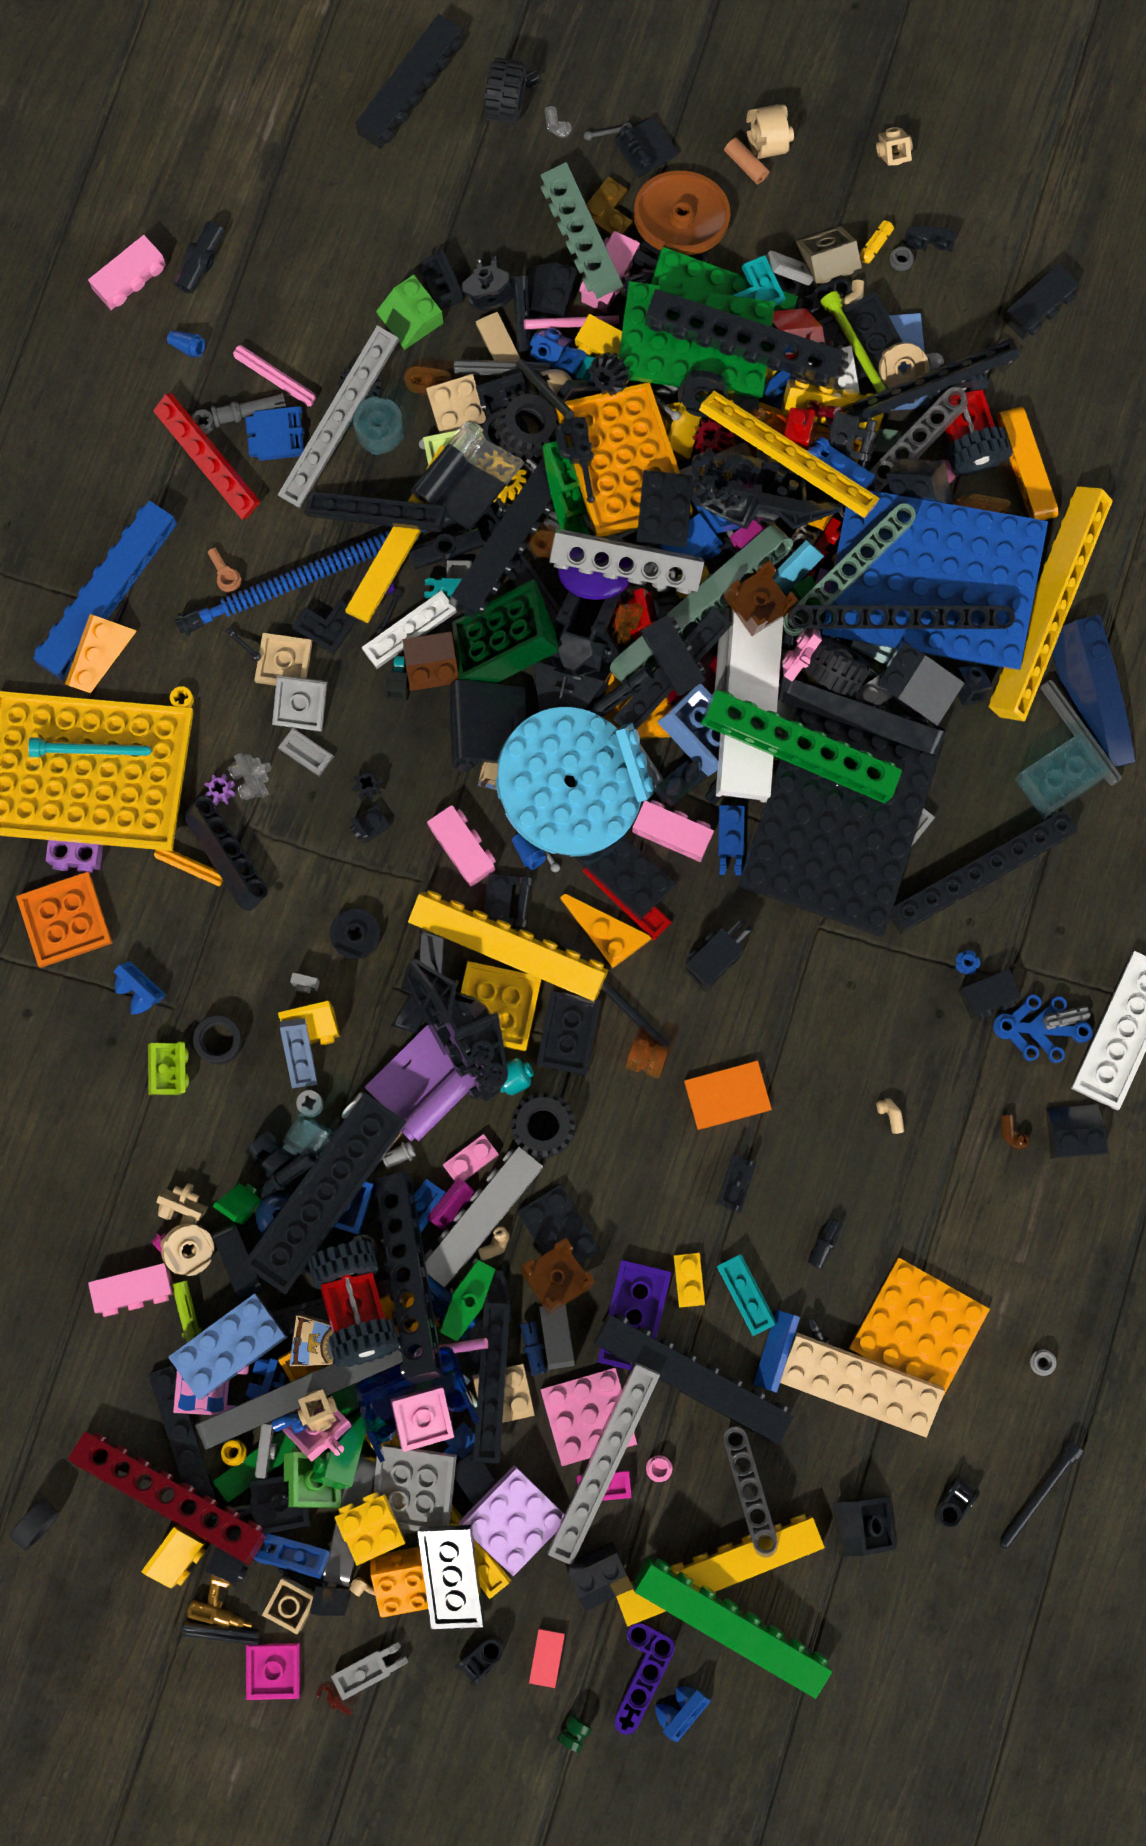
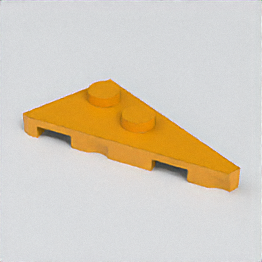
M567 894L560 897V900L612 969L652 939L649 935Z

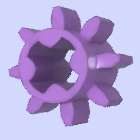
M225 774L221 778H216L215 775H212L213 780L210 783L204 784L209 789L205 796L208 798L214 797L213 803L216 806L219 801H224L228 805L230 796H236L230 789L235 786V783L233 781L226 782L227 776ZM220 785L223 789V793L221 794L217 792V787Z

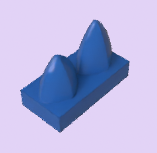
M131 961L119 964L114 970V973L117 975L115 980L116 994H125L132 990L135 992L130 1007L132 1015L148 1010L152 1005L160 1003L166 996Z
M687 1686L676 1687V1698L681 1707L680 1711L665 1704L655 1705L656 1716L664 1729L663 1733L675 1742L681 1739L711 1702L704 1693Z

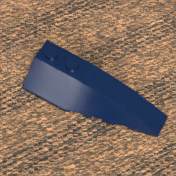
M1096 615L1064 625L1052 652L1062 686L1066 688L1073 705L1079 710L1084 719L1085 726L1090 729L1095 740L1113 765L1120 767L1135 763L1122 692L1101 616Z

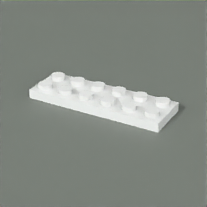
M1136 951L1131 954L1071 1086V1089L1115 1110H1120L1146 1052V956Z

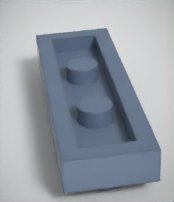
M306 1018L280 1021V1031L292 1088L317 1085V1075Z

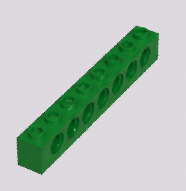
M716 690L710 697L700 723L712 730L884 804L893 797L902 772L901 769L897 768L890 761H880L873 758L869 752L857 751L850 748L846 742L834 741L827 738L823 732L806 729L797 721L783 719L774 711L762 710L755 703L739 700L732 693L724 690ZM728 711H733L737 715V719L731 718L728 715ZM751 721L758 722L760 729L754 728ZM774 731L781 732L784 739L777 738ZM798 741L804 742L807 749H802L798 745ZM821 751L827 752L830 759L824 758L821 755ZM844 760L849 761L852 764L853 769L847 768L844 764ZM867 770L872 771L876 779L870 778Z

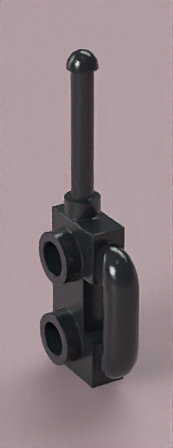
M572 417L569 420L565 418L563 423H560L555 429L558 451L563 458L570 460V464H580L583 470L587 502L593 503L595 497L593 496L588 466L594 458V453L591 452L592 442L589 440L586 418ZM570 435L572 444L570 447H567L566 436Z

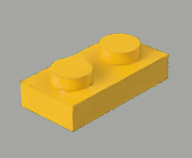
M700 1253L674 1255L679 1308L705 1305Z

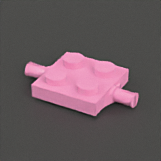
M804 629L796 640L798 644H796L794 651L789 650L782 659V663H784L782 666L783 673L789 680L793 681L800 670L808 667V664H810L811 655L822 641L819 630L809 629L807 631Z
M298 1408L294 1411L298 1413V1410H301V1408ZM323 1410L317 1411L316 1414L323 1412ZM337 1411L334 1412L337 1421L331 1423L332 1426L326 1430L312 1431L306 1425L307 1428L298 1433L293 1432L292 1426L283 1429V1431L312 1462L327 1448H330L336 1456L340 1455L336 1447L341 1453L344 1451V1447L337 1439L351 1428L352 1425Z

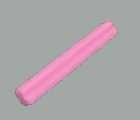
M242 345L237 346L234 350L233 355L237 360L307 406L311 407L316 401L315 393Z

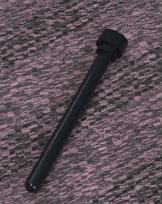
M1067 1440L1062 1447L1063 1452L1061 1453L1062 1458L1000 1540L1001 1548L1007 1549L1010 1547L1071 1463L1074 1464L1076 1460L1080 1461L1085 1454L1083 1450L1071 1441Z

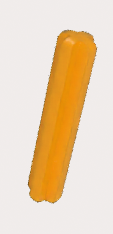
M155 850L154 856L157 859L214 885L220 886L223 883L217 870L173 850Z

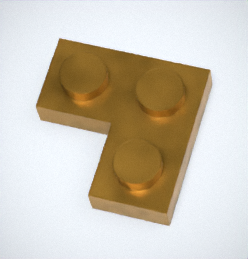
M607 177L586 206L598 230L610 238L614 231L625 236L632 227L633 221L616 210V208L627 195L628 189Z

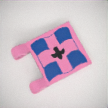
M249 1366L239 1372L238 1375H247ZM177 1370L173 1413L217 1415L235 1407L234 1405H227L229 1381L203 1400H198Z

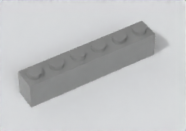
M520 1147L516 1151L511 1149L503 1158L505 1164L500 1171L494 1169L486 1180L489 1182L487 1187L483 1191L479 1188L470 1199L473 1203L467 1211L462 1209L455 1217L454 1221L457 1224L451 1231L446 1229L437 1241L440 1245L436 1250L430 1249L425 1254L427 1274L444 1288H447L543 1169L539 1162Z

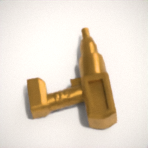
M212 1576L210 1578L211 1584L207 1603L193 1600L187 1609L188 1618L224 1627L231 1625L250 1628L253 1624L245 1621L240 1616L233 1615L231 1611L221 1609L223 1602L218 1601L220 1587L228 1588L231 1585Z

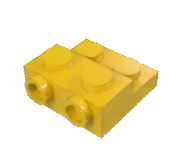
M374 1492L362 1498L363 1504L354 1507L353 1503L339 1508L340 1514L334 1517L344 1542L348 1544L356 1566L406 1543L386 1494L379 1496L377 1492Z

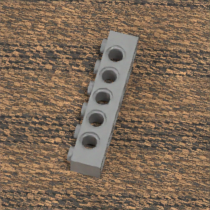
M555 528L550 553V562L554 563V567L560 569H568L571 566L579 568L578 571L585 574H593V571L603 573L604 577L610 579H618V576L628 578V582L642 584V581L651 582L653 587L667 589V586L676 587V591L685 594H691V591L698 592L704 566V560L701 557ZM574 547H580L583 549L584 554L580 558H573L570 555V550ZM599 552H605L609 558L604 563H598L594 559L595 555ZM623 557H630L633 560V564L629 568H623L619 565V561ZM654 562L658 565L657 570L653 573H648L644 570L645 564ZM672 567H679L682 569V573L679 577L672 578L668 575L669 570Z

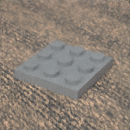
M382 1443L378 1445L374 1492H377L379 1496L386 1494L400 1529L418 1531L420 1527L450 1526L457 1455L421 1449L403 1452L401 1446Z

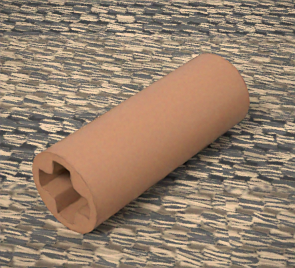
M737 137L733 138L726 145L724 151L757 185L766 179L770 171Z

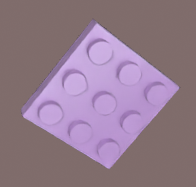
M514 1465L458 1523L459 1525H472L473 1539L514 1576L557 1532L565 1514Z

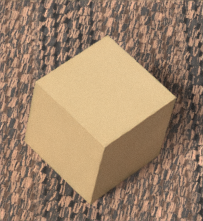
M284 1576L280 1580L262 1616L298 1634L310 1615L314 1591L295 1582L289 1576Z

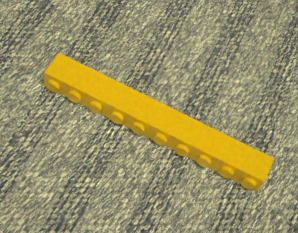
M1076 487L1074 495L1070 499V505L1061 522L1058 535L1052 544V550L1044 564L1040 580L1036 585L1021 669L1004 668L1000 674L995 692L990 699L989 708L1000 718L1019 721L1026 720L1112 504V499L1101 488Z

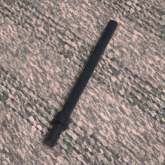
M564 937L556 943L563 951L566 952L567 949L573 950L581 954V959L586 960V956L580 950H576ZM605 979L601 990L664 1051L670 1044Z

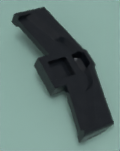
M419 929L418 960L438 973L443 974L445 938ZM404 975L401 990L408 991L410 994L391 1026L417 1033L424 1018L418 1008L406 975Z

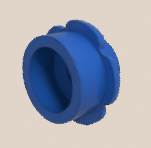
M966 950L964 953L960 952L956 956V968L960 973L972 975L980 967L979 957H976V953L971 950ZM966 960L970 961L969 965L965 963Z

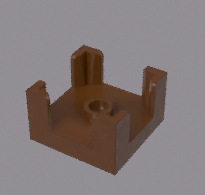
M770 561L760 566L755 575L742 583L737 580L729 585L724 594V598L751 636L786 616L790 609L798 603V599L793 592H790L786 597L774 581L773 576L776 573V569Z
M567 1238L556 1243L553 1250L537 1260L531 1259L523 1264L520 1271L548 1315L591 1289L595 1282L588 1271L584 1273L572 1254L573 1247Z

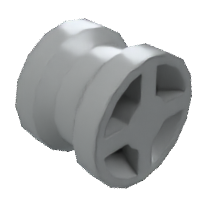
M312 1090L300 1093L296 1101L298 1110L307 1117L319 1115L324 1107L322 1097Z

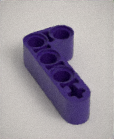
M643 1621L628 1626L626 1631L628 1642L633 1647L644 1652V1655L614 1716L616 1729L625 1735L632 1734L638 1728L674 1653L672 1638ZM637 1627L643 1628L646 1631V1636L641 1641H636L631 1637L632 1630ZM666 1640L669 1642L670 1647L668 1651L658 1653L655 1650L657 1641ZM652 1664L657 1667L658 1672L654 1677L649 1678L643 1674V1669L646 1665ZM636 1689H641L646 1693L645 1699L641 1702H635L631 1698V1693ZM629 1706L633 1708L631 1713V1721L633 1723H627L626 1726H623L620 1717H626L629 1712Z

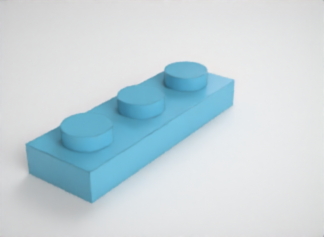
M633 723L625 724L616 730V734L637 801L641 802L648 800L654 794L655 785L652 777L648 775L646 768L647 758L641 752L639 746V733L634 729Z

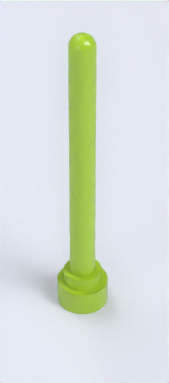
M837 291L827 294L820 301L825 311H829L830 314L833 313L876 392L886 390L841 309L842 299Z

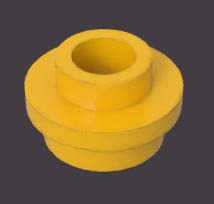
M240 1440L226 1442L221 1450L222 1460L229 1466L240 1465L247 1456V1448ZM238 1450V1455L232 1458V1452Z

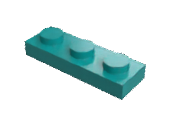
M742 1254L717 1266L752 1336L777 1324Z

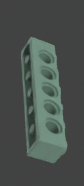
M567 162L541 174L544 184L540 187L546 199L551 197L552 203L548 205L554 218L559 216L561 219L557 224L562 235H568L569 240L565 242L571 255L576 253L578 257L574 262L579 273L585 272L586 277L582 280L587 291L593 290L598 299L623 287Z

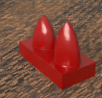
M644 588L635 590V596L623 608V612L627 615L640 616V619L634 622L623 635L631 640L639 639L642 636L639 630L657 620L652 593Z

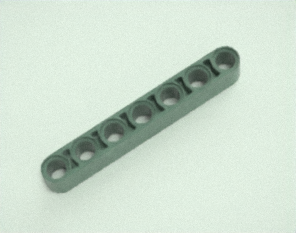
M905 503L895 507L795 606L805 605L807 601L812 599L818 601L820 605H831L912 526L916 516L914 508ZM907 512L910 515V520L906 523L898 521L897 513ZM882 529H888L892 533V538L887 541L882 540L878 532ZM863 547H870L874 551V555L871 558H864L860 554V550ZM847 564L853 565L856 573L852 576H846L842 572V567ZM828 582H834L838 590L834 594H829L824 590V585ZM802 610L796 611L794 617L799 618L803 624L806 620V614ZM787 613L783 621L785 632L791 636L800 635L804 629H791L787 623Z

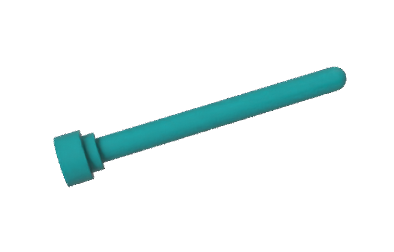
M30 737L28 746L29 757L38 758L41 755H46V753L148 756L152 752L149 746L46 743V740H42L41 737Z

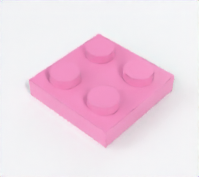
M442 1385L390 1399L403 1452L454 1438Z

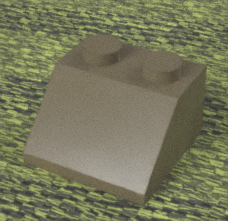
M841 226L796 241L802 260L806 263L816 283H827L834 277L850 275L854 273V270L862 268L857 241Z

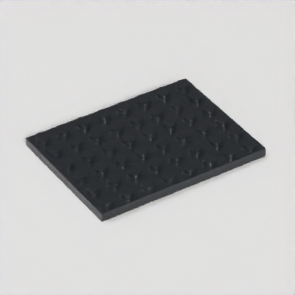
M797 707L792 721L801 723L804 728L811 731L823 732L827 738L834 741L846 742L850 748L857 751L869 752L873 758L880 761H890L897 768L901 769L902 772L893 797L884 804L780 759L771 784V796L765 803L739 887L882 938L886 932L940 753L937 755L930 754ZM798 741V745L802 749H807L804 742ZM821 751V755L824 758L830 759L827 752ZM844 760L845 766L853 769L852 764ZM867 770L868 776L876 779L875 774Z

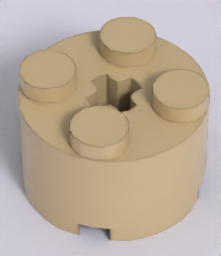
M776 104L748 111L746 123L751 122V130L747 131V137L751 152L754 156L758 155L757 159L786 154L789 151V142L794 140V131L792 126H788V111L785 104Z

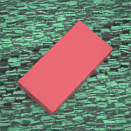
M539 1628L529 1680L530 1684L555 1688L565 1633Z

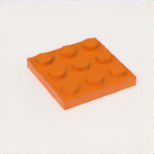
M89 872L16 896L38 967L42 968L112 944Z

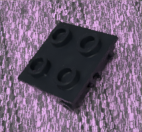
M654 116L634 128L622 127L619 131L621 133L620 136L613 139L638 178L679 155Z

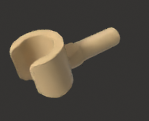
M361 1577L355 1578L349 1585V1589L357 1596H360L364 1590L375 1596L374 1588L368 1585Z

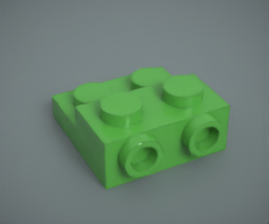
M292 1448L291 1453L284 1454V1481H289V1507H341V1490L313 1481V1465L317 1458L311 1462L299 1448Z

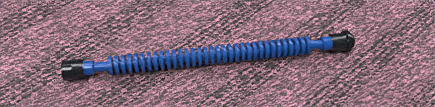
M445 516L442 529L457 523ZM389 531L385 532L386 537L382 533L379 534V540L377 536H373L374 542H372L371 538L367 539L368 544H366L365 540L361 541L362 547L359 543H356L357 549L353 545L349 546L350 552L347 547L344 548L345 554L339 550V556H337L334 552L332 553L333 559H331L330 555H327L328 561H325L324 557L320 558L322 563H319L318 559L314 561L315 566H313L312 562L308 563L310 568H307L306 564L302 565L303 571L300 567H297L298 573L293 569L291 570V576L289 572H285L286 578L283 577V574H280L281 580L279 581L275 576L273 577L274 583H272L271 579H268L269 585H266L265 581L261 582L262 588H260L258 583L256 584L257 590H254L253 586H251V592H248L246 588L244 589V595L241 591L238 592L239 597L234 593L232 594V600L230 596H226L227 602L222 598L220 599L222 604L208 609L206 607L199 611L196 609L185 614L178 613L179 619L175 620L181 634L185 632L187 636H190L191 632L204 627V624L213 621L212 618L224 613H226L227 617H230L229 611L231 610L233 615L237 614L236 608H238L239 612H242L241 606H244L245 610H247V604L249 603L252 608L254 607L253 601L259 605V599H262L264 603L266 602V596L268 600H271L270 594H273L274 598L278 597L276 593L278 591L280 595H284L283 589H285L286 593L290 592L288 587H291L292 591L296 590L295 584L298 588H301L300 582L306 586L307 579L309 583H313L312 577L315 578V581H318L319 574L323 579L325 578L324 572H326L327 576L331 575L329 570H332L333 574L337 573L335 568H338L340 572L342 571L341 565L347 569V563L352 567L354 566V560L356 564L360 563L359 558L364 562L366 561V555L368 560L372 559L371 553H373L374 557L377 556L376 551H380L389 535Z

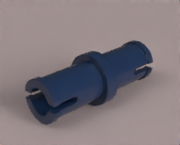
M536 1321L520 1324L525 1343L523 1350L528 1356L531 1376L546 1373L547 1369L542 1353L544 1346L543 1343H540Z

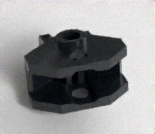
M498 255L491 257V265L486 266L483 258L477 259V268L474 269V273L462 283V291L469 296L470 306L481 311L505 306L514 298L513 281L508 272L501 270Z

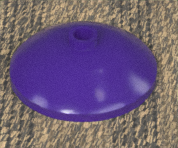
M574 547L570 550V555L573 558H580L584 554L583 549L580 547ZM599 552L594 557L598 563H604L609 558L605 552ZM623 557L619 561V565L623 568H629L632 565L631 559ZM569 566L568 569L558 568L562 584L573 594L586 599L600 600L613 597L624 591L630 583L626 577L618 576V579H610L604 577L601 572L593 571V574H585L579 572V568Z

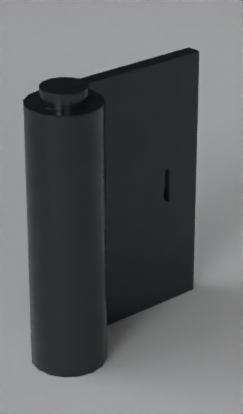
M469 680L452 682L449 686L452 766L460 772H468L477 765L478 761L497 764L505 741L526 720L525 688Z

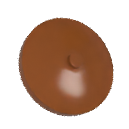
M669 171L659 174L642 186L635 199L634 222L636 228L644 240L658 250L665 247L687 256L703 253L713 248L722 240L729 226L730 205L725 193L714 181L695 172Z

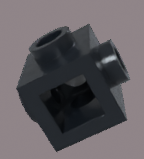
M980 663L973 665L965 664L956 670L954 676L964 682L963 687L957 694L962 705L966 706L984 701L993 686Z

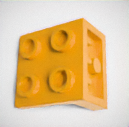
M420 1547L384 1553L370 1560L371 1579L380 1617L428 1609Z

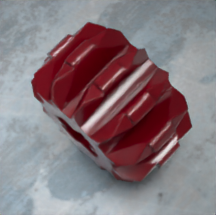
M710 417L709 420L701 419L702 426H695L698 434L692 436V438L697 442L695 448L701 451V453H705L707 448H710L712 452L717 454L726 450V447H733V444L729 441L736 437L735 434Z

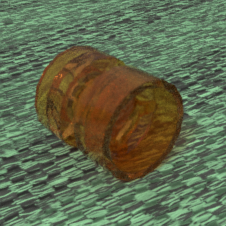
M635 1038L625 1069L638 1073L644 1070L645 1075L659 1079L669 1048L657 1044L650 1047L648 1041Z

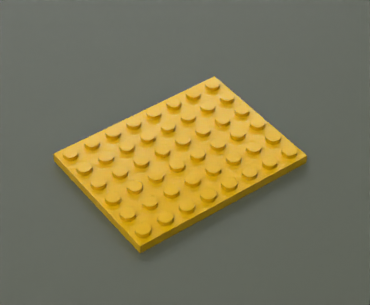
M0 691V836L172 851L194 713L193 709ZM30 737H41L42 740H46V743L149 746L152 752L148 756L46 753V755H41L38 758L29 757L28 746Z

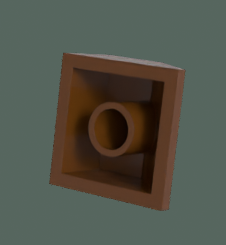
M452 632L402 639L410 691L450 685L452 682L459 680Z

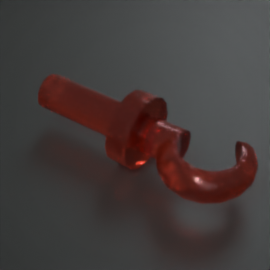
M321 1687L316 1693L317 1699H320V1692L326 1690L328 1692L326 1701L331 1704V1709L337 1708L347 1716L352 1714L353 1711L340 1702V1697H332L330 1688Z

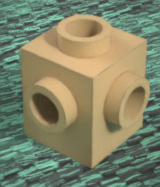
M892 127L886 129V132L879 133V142L876 143L877 154L888 166L912 161V139L902 128Z
M323 1389L309 1392L298 1400L301 1410H298L300 1420L303 1426L308 1425L312 1431L326 1430L332 1426L331 1423L337 1421L334 1412L338 1411L336 1403L332 1396L327 1397ZM323 1410V1412L316 1414L317 1411Z

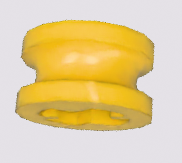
M177 687L170 694V701L174 707L191 708L194 703L193 695L186 687ZM183 693L185 697L188 696V698L184 700V704H180L179 701L176 702V699H179V694Z

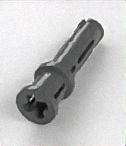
M283 393L239 404L232 401L231 404L221 407L211 406L216 427L232 421L239 423L242 421L241 418L253 416V411L286 408Z

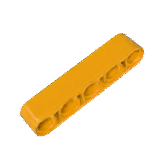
M1020 406L998 412V426L1006 431L1013 452L1009 459L1029 518L1045 521L1058 517L1057 503L1024 408Z

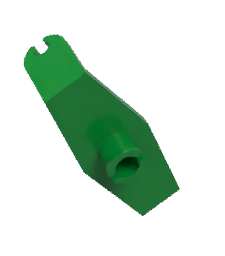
M475 1258L472 1261L474 1263L473 1267L452 1294L442 1326H438L436 1329L455 1341L459 1340L482 1309L495 1272L494 1268Z

